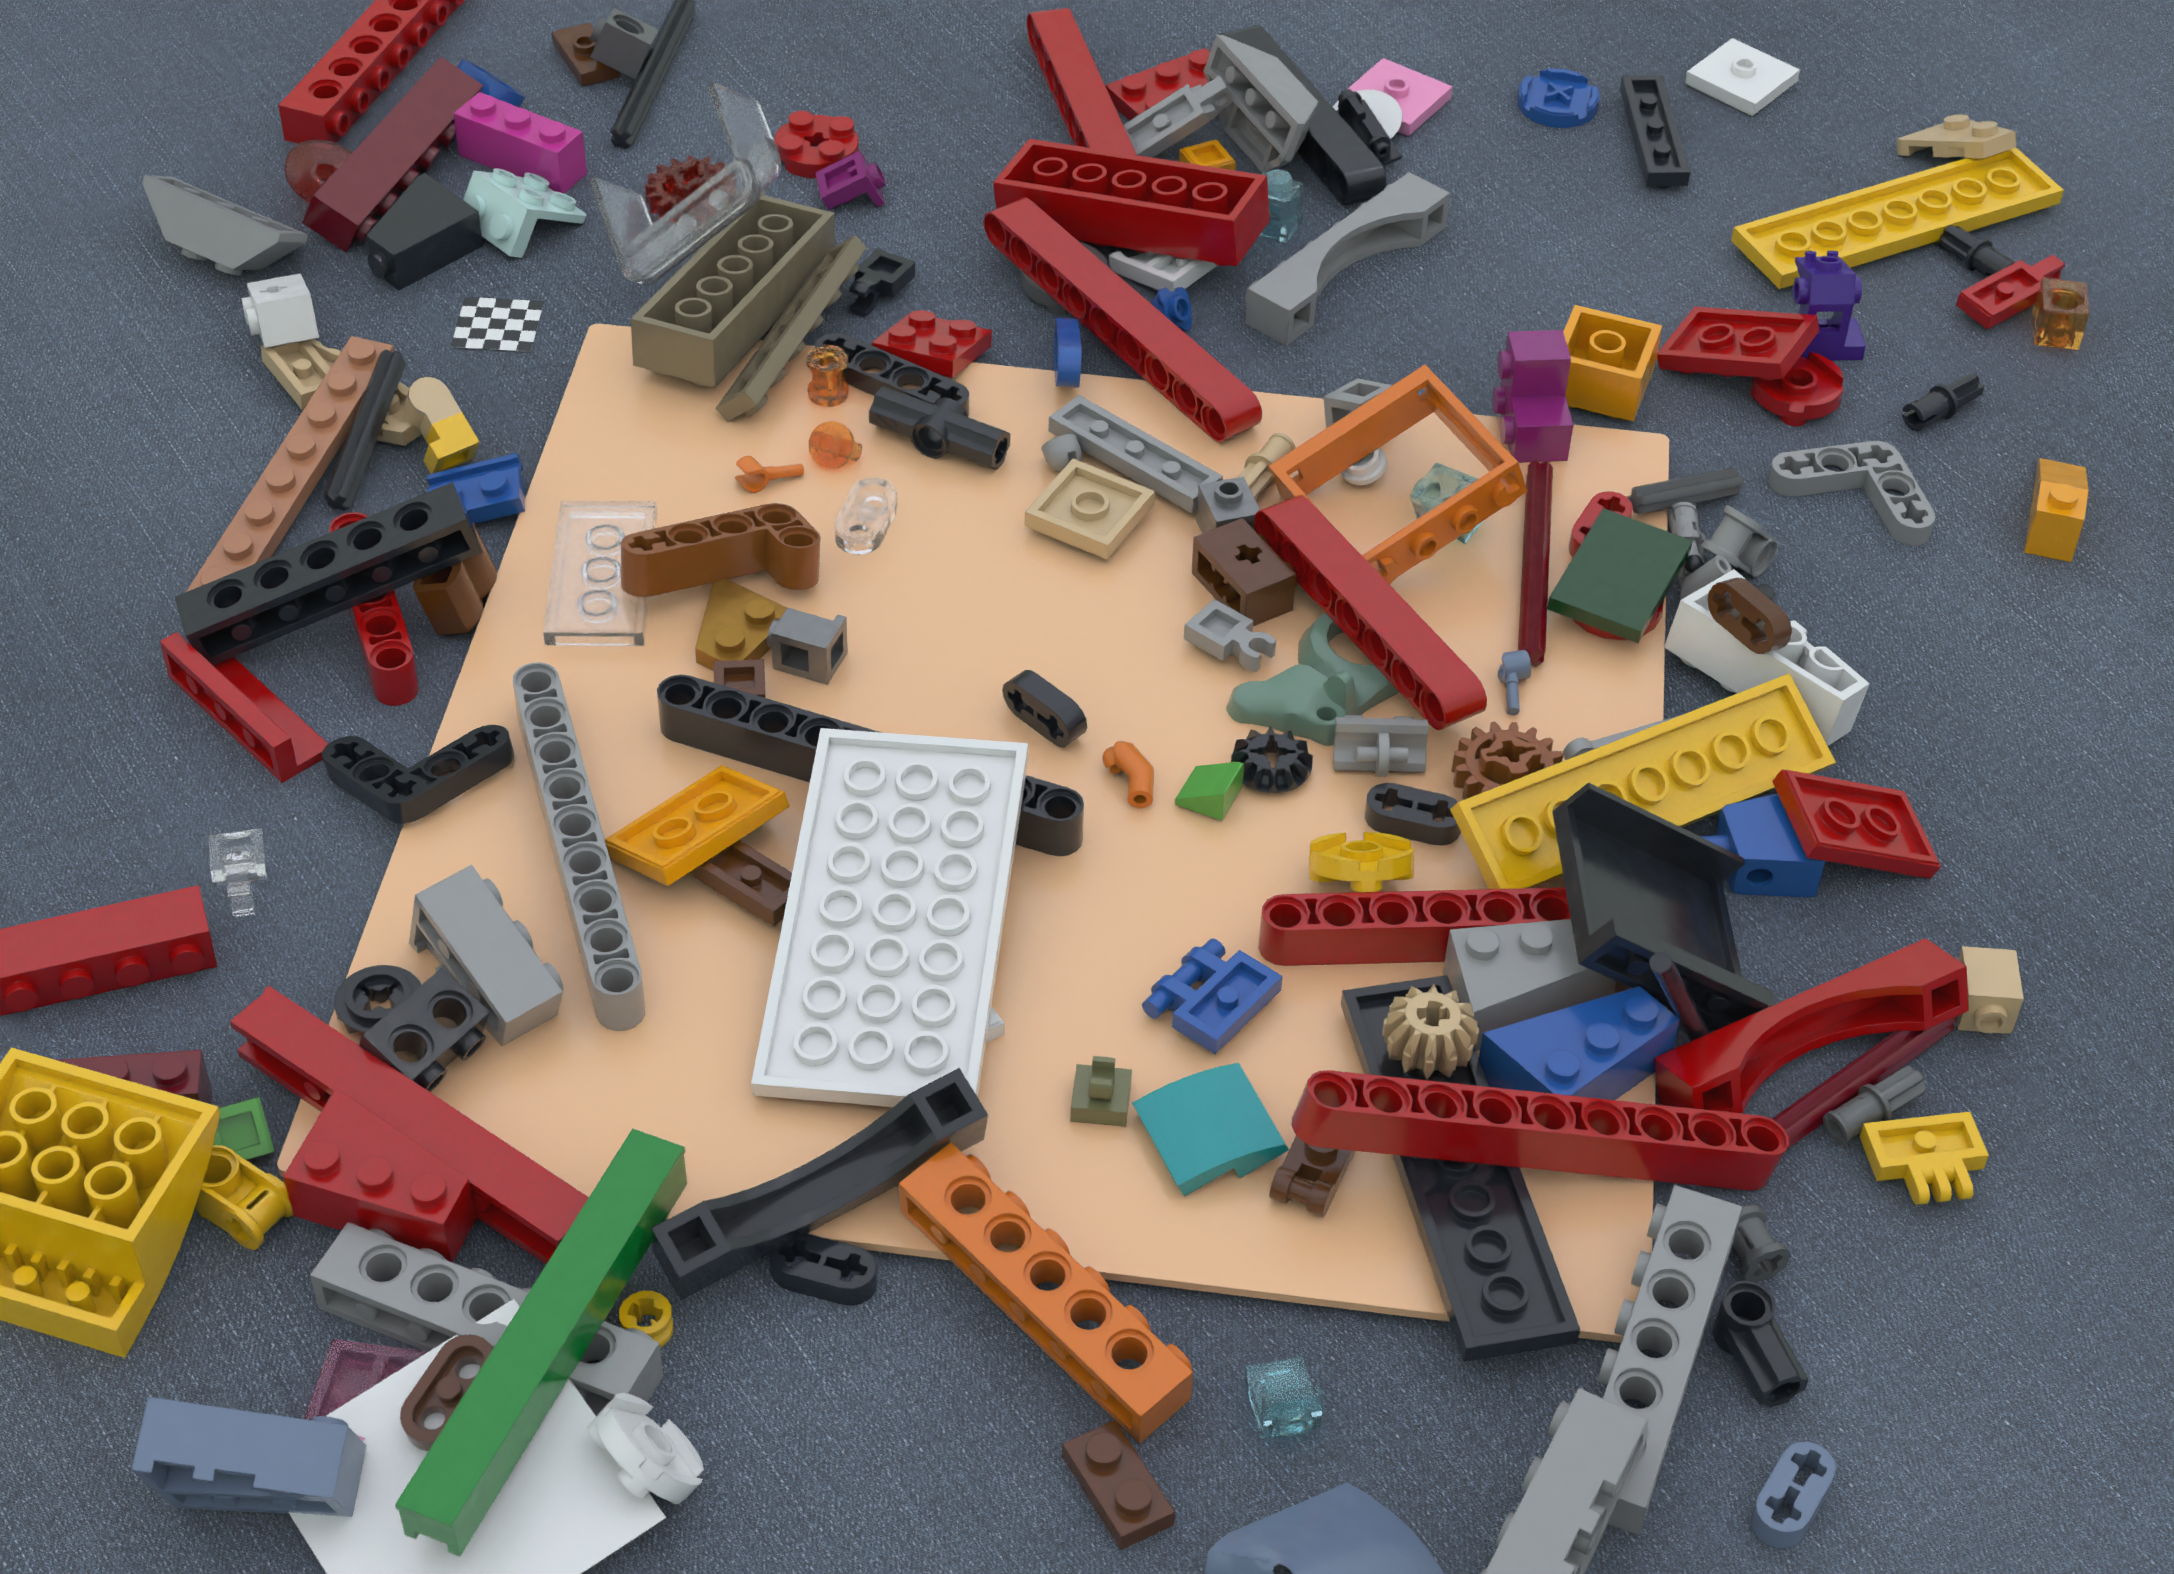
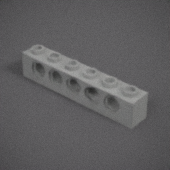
M1674 1185L1668 1206L1658 1203L1655 1206L1647 1237L1656 1239L1652 1253L1640 1251L1631 1284L1640 1287L1635 1302L1627 1299L1623 1301L1614 1333L1624 1337L1619 1351L1607 1349L1598 1377V1383L1607 1385L1603 1399L1648 1419L1647 1439L1608 1522V1525L1638 1535L1641 1532L1733 1244L1743 1207ZM1673 1253H1685L1694 1259H1681ZM1657 1301H1670L1676 1304L1678 1308H1666L1657 1303ZM1651 1349L1657 1351L1663 1357L1650 1358L1641 1353L1640 1350ZM1636 1399L1644 1403L1647 1408L1635 1409L1626 1405L1623 1400Z
M347 1222L310 1274L319 1309L427 1352L455 1335L467 1334L477 1335L486 1339L494 1348L507 1326L499 1322L490 1324H478L476 1322L515 1299L520 1307L531 1288L519 1289L501 1282L483 1269H468L447 1261L434 1250L428 1248H421L419 1250L398 1242L380 1229L372 1228L367 1230ZM605 1321L602 1323L569 1377L596 1417L614 1396L619 1393L631 1394L648 1402L663 1378L659 1342L654 1341L641 1330L634 1328L625 1330ZM601 1360L598 1363L587 1364L590 1361Z

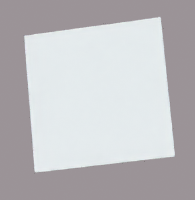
M513 1299L476 1323L490 1324L498 1322L508 1326L519 1309V1305ZM458 1335L448 1339L326 1415L327 1417H334L347 1422L348 1427L366 1444L353 1516L289 1513L327 1574H581L666 1518L650 1493L644 1498L637 1497L621 1483L617 1475L621 1466L588 1433L587 1427L596 1418L595 1414L572 1381L568 1379L460 1557L449 1553L447 1544L422 1534H419L416 1539L406 1536L399 1510L396 1509L395 1504L428 1451L415 1447L409 1441L400 1421L401 1408L440 1349L449 1340ZM474 1363L465 1365L461 1368L459 1377L463 1379L474 1377L479 1372L480 1366ZM442 1413L430 1414L424 1421V1427L427 1429L439 1428L445 1421V1415Z

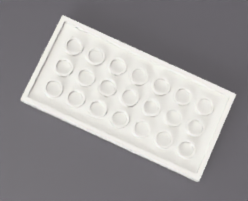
M820 728L751 1081L753 1096L894 1107L908 1094L960 1068L978 1097L1029 758L1028 743Z

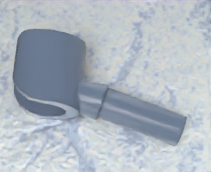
M1526 650L1503 653L1501 658L1502 664L1498 670L1499 680L1505 682L1507 713L1510 715H1517L1520 712L1518 680L1529 679L1531 676V662Z

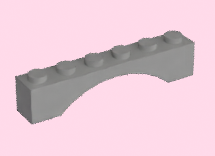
M1410 172L1396 182L1387 185L1382 192L1368 202L1362 203L1357 210L1342 221L1336 222L1317 239L1308 242L1303 249L1288 260L1282 261L1270 273L1260 280L1254 281L1245 295V324L1285 346L1289 345L1314 326L1318 296L1326 284L1341 270L1377 253L1401 248L1420 247L1445 229L1450 192Z

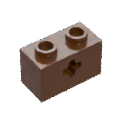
M1243 518L1194 537L1191 573L1217 601L1253 620V626L1293 610L1294 592L1297 586V577L1293 567L1287 561H1283L1268 545L1265 537L1260 533H1256Z

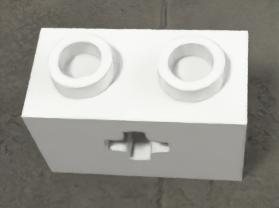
M301 273L247 283L249 297L241 298L246 323L249 325L251 336L259 334L264 348L319 338L311 295Z

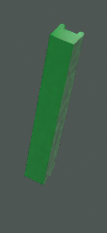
M632 1128L397 1500L395 1506L399 1510L406 1536L416 1539L419 1534L425 1535L447 1544L449 1553L459 1557L462 1555L651 1245V1228L666 1220L685 1189L687 1176L684 1146Z

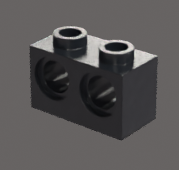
M441 968L364 1033L359 1046L431 1092L446 1076L447 1070L445 1068L457 1057L462 1061L467 1060L484 1043L486 1036L483 1034V1030L490 1011L449 973ZM444 1017L451 1019L458 1027H444L435 1018ZM399 1051L410 1052L419 1061L406 1062L398 1058L395 1053Z

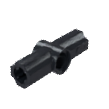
M882 386L876 392L872 406L869 409V423L911 438L914 447L921 454L930 458H940L946 452L998 470L1005 461L1006 453L1010 447L1011 433L969 418L965 409L958 402L950 398H939L931 404Z

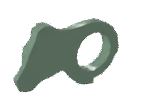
M1323 613L1304 632L1298 643L1299 664L1266 681H1248L1239 684L1233 688L1226 709L1230 717L1239 723L1265 727L1271 726L1272 729L1284 733L1291 730L1295 736L1331 746L1334 745L1336 717L1362 715L1377 704L1398 694L1399 691L1374 665L1349 662L1338 656L1330 648L1328 642L1336 635L1343 633V631L1326 613Z

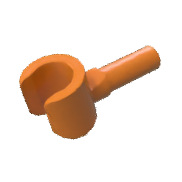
M744 456L736 462V465L745 474L735 476V479L751 493L761 491L769 480L804 475L802 464L763 467L752 456Z

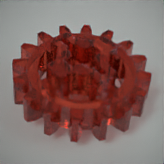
M691 155L687 157L686 162H680L676 158H672L669 167L659 164L656 166L657 173H649L647 175L648 183L645 184L646 203L649 204L651 214L659 213V220L662 222L672 218L676 227L684 223L690 224L692 228H697L698 221H705L707 224L713 225L714 217L718 216L726 219L729 217L728 209H737L739 182L738 179H735V171L733 169L725 170V163L722 161L712 165L710 164V157H705L701 160L694 159Z

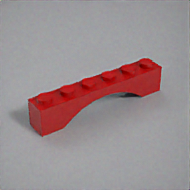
M1925 938L1654 1058L1659 1103L1665 1106L1743 1113L1751 1096L1765 1079L1784 1064L1811 1050L1836 1041L1866 1034L1893 1031H1925L1969 1011L1967 966Z

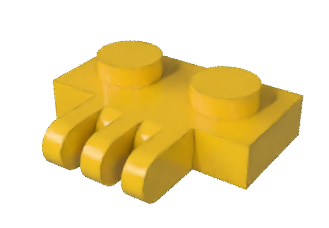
M1971 1112L1863 1123L1859 1137L1876 1181L1904 1178L1915 1205L1929 1203V1187L1936 1202L1950 1201L1952 1197L1950 1183L1958 1200L1971 1199L1973 1197V1184L1968 1171L1984 1169L1989 1156Z

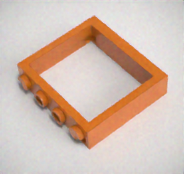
M1426 364L1269 465L1279 494L1284 500L1302 495L1314 505L1307 497V494L1434 412L1489 472L1362 555L1389 584L1421 561L1432 557L1438 550L1462 534L1472 531L1479 523L1502 508L1511 505L1517 498L1527 492L1519 462ZM1424 388V392L1418 395L1417 392ZM1298 471V474L1291 478L1289 476L1293 472Z

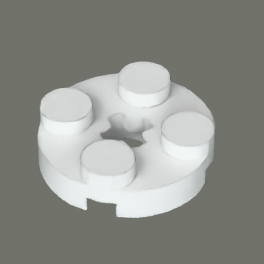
M616 1394L588 1425L589 1435L600 1447L607 1450L621 1466L617 1472L618 1478L631 1493L637 1497L644 1498L651 1491L655 1495L674 1504L684 1501L703 1480L697 1478L704 1468L694 1446L672 1421L668 1420L660 1427L656 1422L647 1417L646 1415L653 1409L652 1405L631 1394Z

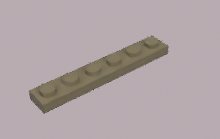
M856 235L826 251L715 409L727 422L743 413L751 416L768 401V397L765 395L767 390L775 386L786 375L787 370L784 368L786 363L795 358L806 345L803 341L804 337L824 320V317L821 315L822 311L842 294L839 289L840 285L848 281L858 271L859 266L856 262L865 251L866 246Z

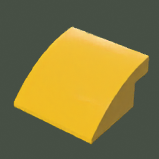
M11 1047L0 1063V1320L125 1358L143 1328L165 1284L184 1239L207 1171L220 1118L219 1107Z

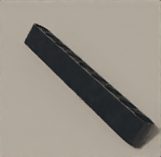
M689 675L670 676L664 679L657 689L661 733L667 739L809 783L820 728L879 732ZM1026 775L1016 845L1053 856H1067L1076 852L1081 847L1083 841L1084 802L1082 796L1077 791L1068 787Z

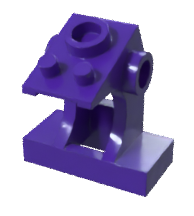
M1830 250L1827 251V256L1816 257L1815 251H1805V257H1795L1800 277H1796L1794 280L1793 299L1796 305H1800L1799 314L1834 313L1830 319H1818L1820 331L1800 357L1808 358L1809 352L1825 356L1831 361L1863 360L1866 344L1857 318H1851L1854 304L1860 303L1862 296L1860 277L1856 276V273L1838 256V251Z

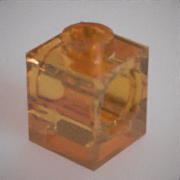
M2042 277L2032 311L2034 345L2079 350L2089 317L2087 283Z

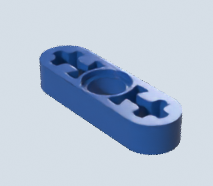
M1056 318L1053 350L1055 384L1059 387L1079 388L1082 355L1079 319Z

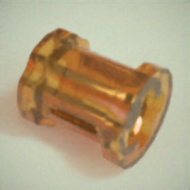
M823 345L811 349L806 357V364L812 374V381L808 385L809 399L814 404L826 407L837 406L843 403L849 395V387L844 380V370L847 368L848 356L842 348L835 345Z

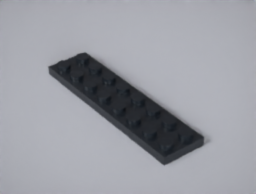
M1448 975L1342 990L1341 1007L1364 1074L1427 1080L1422 1070L1416 1068L1405 1073L1402 1060L1389 1059L1387 1043L1384 1042V1036L1382 1035L1384 1019L1387 1018L1390 1005L1394 1001V997H1406L1411 986L1426 993L1435 984L1438 993L1446 995L1452 992L1453 989ZM1473 1047L1472 1057L1466 1067L1456 1066L1450 1078L1436 1070L1427 1080L1489 1087L1475 1047ZM1393 1155L1463 1361L1467 1362L1578 1343L1581 1329L1520 1167Z

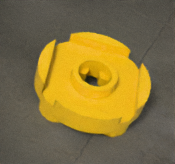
M1345 832L1324 835L1310 842L1309 879L1312 881H1350V888L1354 891L1376 892L1382 890L1383 881L1409 880L1414 878V848H1411V842L1403 837L1385 833L1364 832L1363 840L1346 842Z

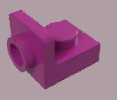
M861 150L816 172L820 197L828 210L842 203H848L865 192L868 193L877 208L885 204L882 188L887 186L884 175L877 163L871 165L868 163Z

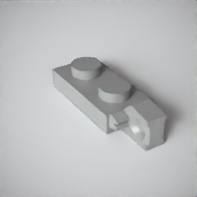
M1219 75L1204 86L1198 85L1190 88L1188 84L1123 126L1136 155L1153 158L1204 126L1210 120H1213L1219 112L1233 102L1234 97Z

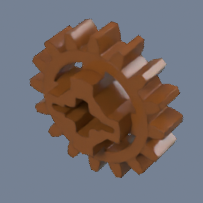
M1491 722L1489 732L1485 733L1483 730L1475 727L1472 729L1471 739L1461 737L1459 740L1458 751H1454L1451 771L1454 772L1453 785L1454 787L1464 788L1462 799L1465 800L1560 763L1563 759L1562 751H1552L1554 740L1551 738H1545L1540 741L1536 739L1537 729L1534 727L1523 733L1518 731L1517 722H1511L1508 730H1501L1496 722Z

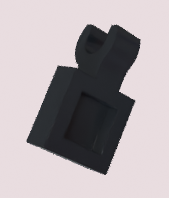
M881 249L874 251L859 265V269L855 273V281L850 286V292L858 295V297L849 307V311L866 317L873 311L879 295L893 298L915 277V262Z

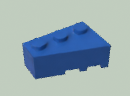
M1638 986L1483 1032L1479 1061L1489 1087L1616 1100L1656 1072L1654 1058L1673 1050L1680 1019L1643 988Z

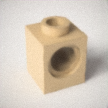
M1962 946L1958 960L1967 966L1969 1011L1956 1016L1957 1029L1983 1033L2012 1034L2024 1000L2016 950Z

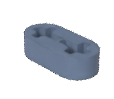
M1797 1442L1790 1445L1783 1452L1758 1495L1751 1518L1754 1533L1766 1545L1775 1548H1790L1798 1545L1806 1535L1829 1494L1835 1476V1460L1828 1450L1813 1442ZM1805 1466L1812 1468L1815 1474L1809 1476L1803 1487L1795 1483L1798 1472L1802 1471ZM1785 1502L1793 1506L1790 1518H1786L1781 1524L1774 1521L1772 1516L1779 1512Z

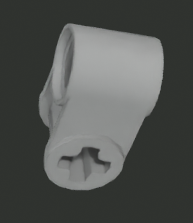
M1726 505L1723 509L1725 517L1711 539L1704 540L1700 546L1715 556H1723L1730 565L1757 577L1773 561L1778 549V541L1765 532L1763 526Z

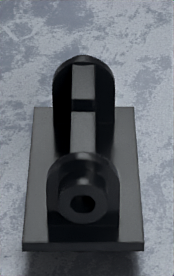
M1351 89L1342 91L1338 96L1337 113L1379 159L1382 166L1402 159V155L1366 101L1362 100L1361 95L1358 92H1353Z

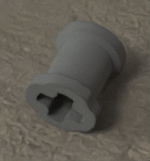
M1757 1205L1742 1207L1732 1244L1733 1249L1743 1263L1741 1267L1742 1274L1747 1281L1752 1282L1767 1280L1775 1276L1786 1267L1791 1257L1785 1244L1776 1242L1765 1225L1767 1216L1762 1208Z

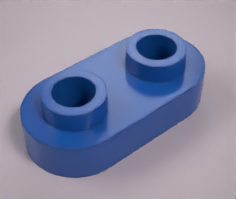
M462 58L457 68L483 85L480 93L490 95L493 98L520 108L525 99L523 94L485 69Z

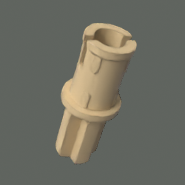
M1275 433L1271 435L1269 441L1258 453L1251 454L1247 458L1245 469L1238 476L1245 478L1255 499L1266 486L1269 487L1275 484L1269 465L1296 448L1292 439L1285 434Z

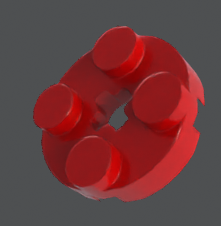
M796 111L789 115V122L778 129L774 138L775 158L777 161L782 160L785 162V170L791 174L805 178H816V172L859 151V138L854 130V122L846 116L832 117L812 115L808 111Z
M1809 352L1808 358L1799 357L1783 379L1763 380L1760 377H1753L1750 394L1765 409L1779 415L1781 421L1786 425L1802 426L1807 420L1822 418L1839 408L1843 394L1842 384L1844 377L1841 369L1833 361L1820 354Z

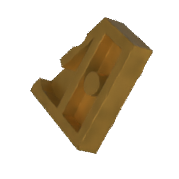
M726 578L713 582L695 647L696 663L714 671V661L761 659L772 648L767 645L769 628L774 619L782 617L787 607Z

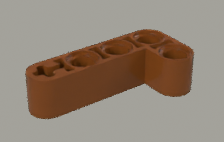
M780 503L755 506L632 533L625 536L621 541V588L632 596L650 597L713 583L724 578L730 579L767 571L782 587L793 590L809 589L814 587L819 581L821 536L795 508Z

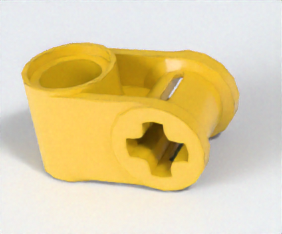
M213 1145L195 1209L202 1217L228 1232L239 1244L250 1250H256L264 1243V1234L282 1217L290 1218L293 1216L285 1183L274 1175L263 1172L236 1154L232 1149L223 1145Z

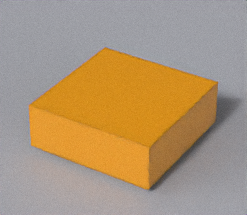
M1217 139L1179 149V162L1236 170V161Z

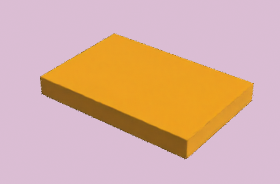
M721 765L606 838L605 843L610 859L669 886L790 806L785 791Z

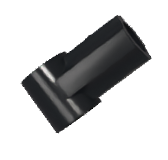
M1737 1281L1730 1285L1723 1294L1713 1326L1714 1340L1723 1351L1734 1356L1759 1404H1768L1771 1408L1787 1403L1795 1395L1806 1389L1809 1379L1773 1317L1776 1306L1773 1295L1759 1283ZM1739 1317H1744L1750 1321L1742 1320Z

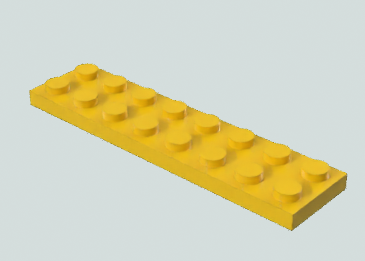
M2015 147L1984 159H1961L1742 224L1733 228L1731 241L1778 289L1792 286L1795 278L1800 277L1795 257H1805V251H1815L1816 257L1827 256V251L1830 250L1838 251V256L1851 268L1939 241V238L1944 233V229L1949 225L1959 226L1966 232L2060 204L2064 190Z
M1789 673L1457 802L1450 811L1489 889L1535 888L1563 876L1552 811L1588 782L1683 828L1720 813V809L1727 804L1755 799L1776 790L1772 781L1781 769L1814 775L1828 769L1836 761Z

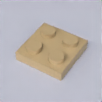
M1072 459L1025 511V526L1108 560L1152 509L1155 502V491Z

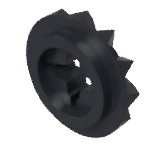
M1270 726L1265 734L1250 730L1246 739L1236 740L1234 751L1231 754V762L1244 763V785L1261 792L1282 793L1301 786L1308 779L1312 771L1313 755L1308 752L1307 741L1295 740L1291 730L1281 735L1274 733ZM1266 753L1276 754L1278 762H1276L1275 768H1271V762L1268 761Z
M377 965L361 969L344 980L336 992L334 1005L337 1020H341L344 1023L349 1034L358 1031L364 1034L420 987L421 983L411 972L397 966ZM389 999L391 1009L378 1006L371 1010L370 1001L375 1000L378 1003H383Z

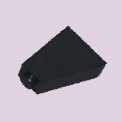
M425 173L418 176L367 235L370 254L368 255V264L371 271L377 278L384 279L397 290H401L483 247L479 211Z

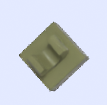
M1093 1056L1092 1066L1077 1064L1070 1122L1126 1127L1132 1069L1115 1068V1058Z

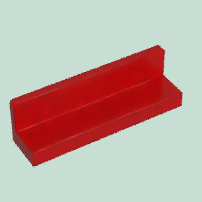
M178 632L160 641L168 677L281 783L323 760L322 751L328 743L235 657L212 665Z

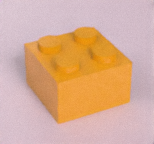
M1574 305L1563 331L1571 357L1565 394L1568 407L1580 408L1612 418H1621L1634 422L1655 368L1663 325Z

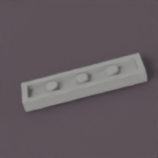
M1080 395L1049 416V432L1056 436L1075 434L1082 451L1141 485L1154 490L1155 493L1190 513H1194L1197 510L1198 485L1223 480V476Z

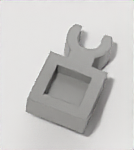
M1215 599L1184 626V640L1222 661L1230 654L1238 657L1241 666L1253 672H1257L1260 669L1261 654L1259 653L1272 658L1275 656L1276 640L1271 635L1264 632H1253V620Z

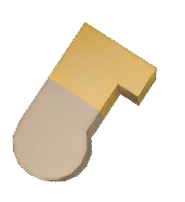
M432 377L419 378L413 382L404 404V414L411 425L421 430L428 444L423 461L429 472L432 474L445 471L472 460L480 441L447 386L442 381Z

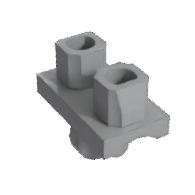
M1362 715L1336 717L1333 769L1375 771L1376 777H1387L1388 771L1425 772L1426 745L1429 731L1428 720L1414 719L1413 717L1395 716L1393 719L1364 718Z

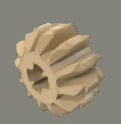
M1433 984L1426 993L1411 986L1406 997H1394L1387 1018L1384 1019L1382 1035L1384 1036V1042L1387 1043L1390 1060H1402L1405 1073L1416 1068L1422 1070L1428 1080L1436 1070L1450 1078L1456 1066H1467L1468 1061L1472 1057L1473 1047L1477 1044L1479 1028L1477 1027L1478 1021L1474 1020L1471 1003H1459L1456 990L1446 995L1438 993L1435 984Z

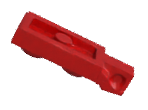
M2054 255L2032 266L2019 260L1961 291L1956 306L1988 330L2055 291L2054 288L2060 284V276L2065 263Z

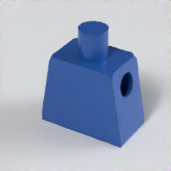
M1778 794L1725 805L1720 809L1715 835L1700 836L1744 858L1745 864L1726 878L1732 892L1742 895L1816 897L1825 861L1807 858Z

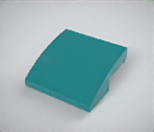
M1239 1063L1223 1065L1187 1076L1132 1102L1184 1197L1233 1168L1238 1176L1242 1178L1289 1150Z

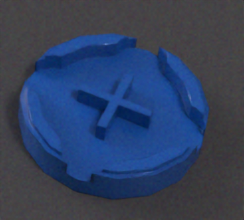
M1550 68L1541 70L1540 76L1531 78L1532 74L1526 76L1519 85L1517 96L1518 108L1524 116L1538 124L1556 128L1576 127L1592 120L1598 112L1600 102L1599 89L1596 85L1594 87L1590 86L1588 78L1580 73L1567 69Z

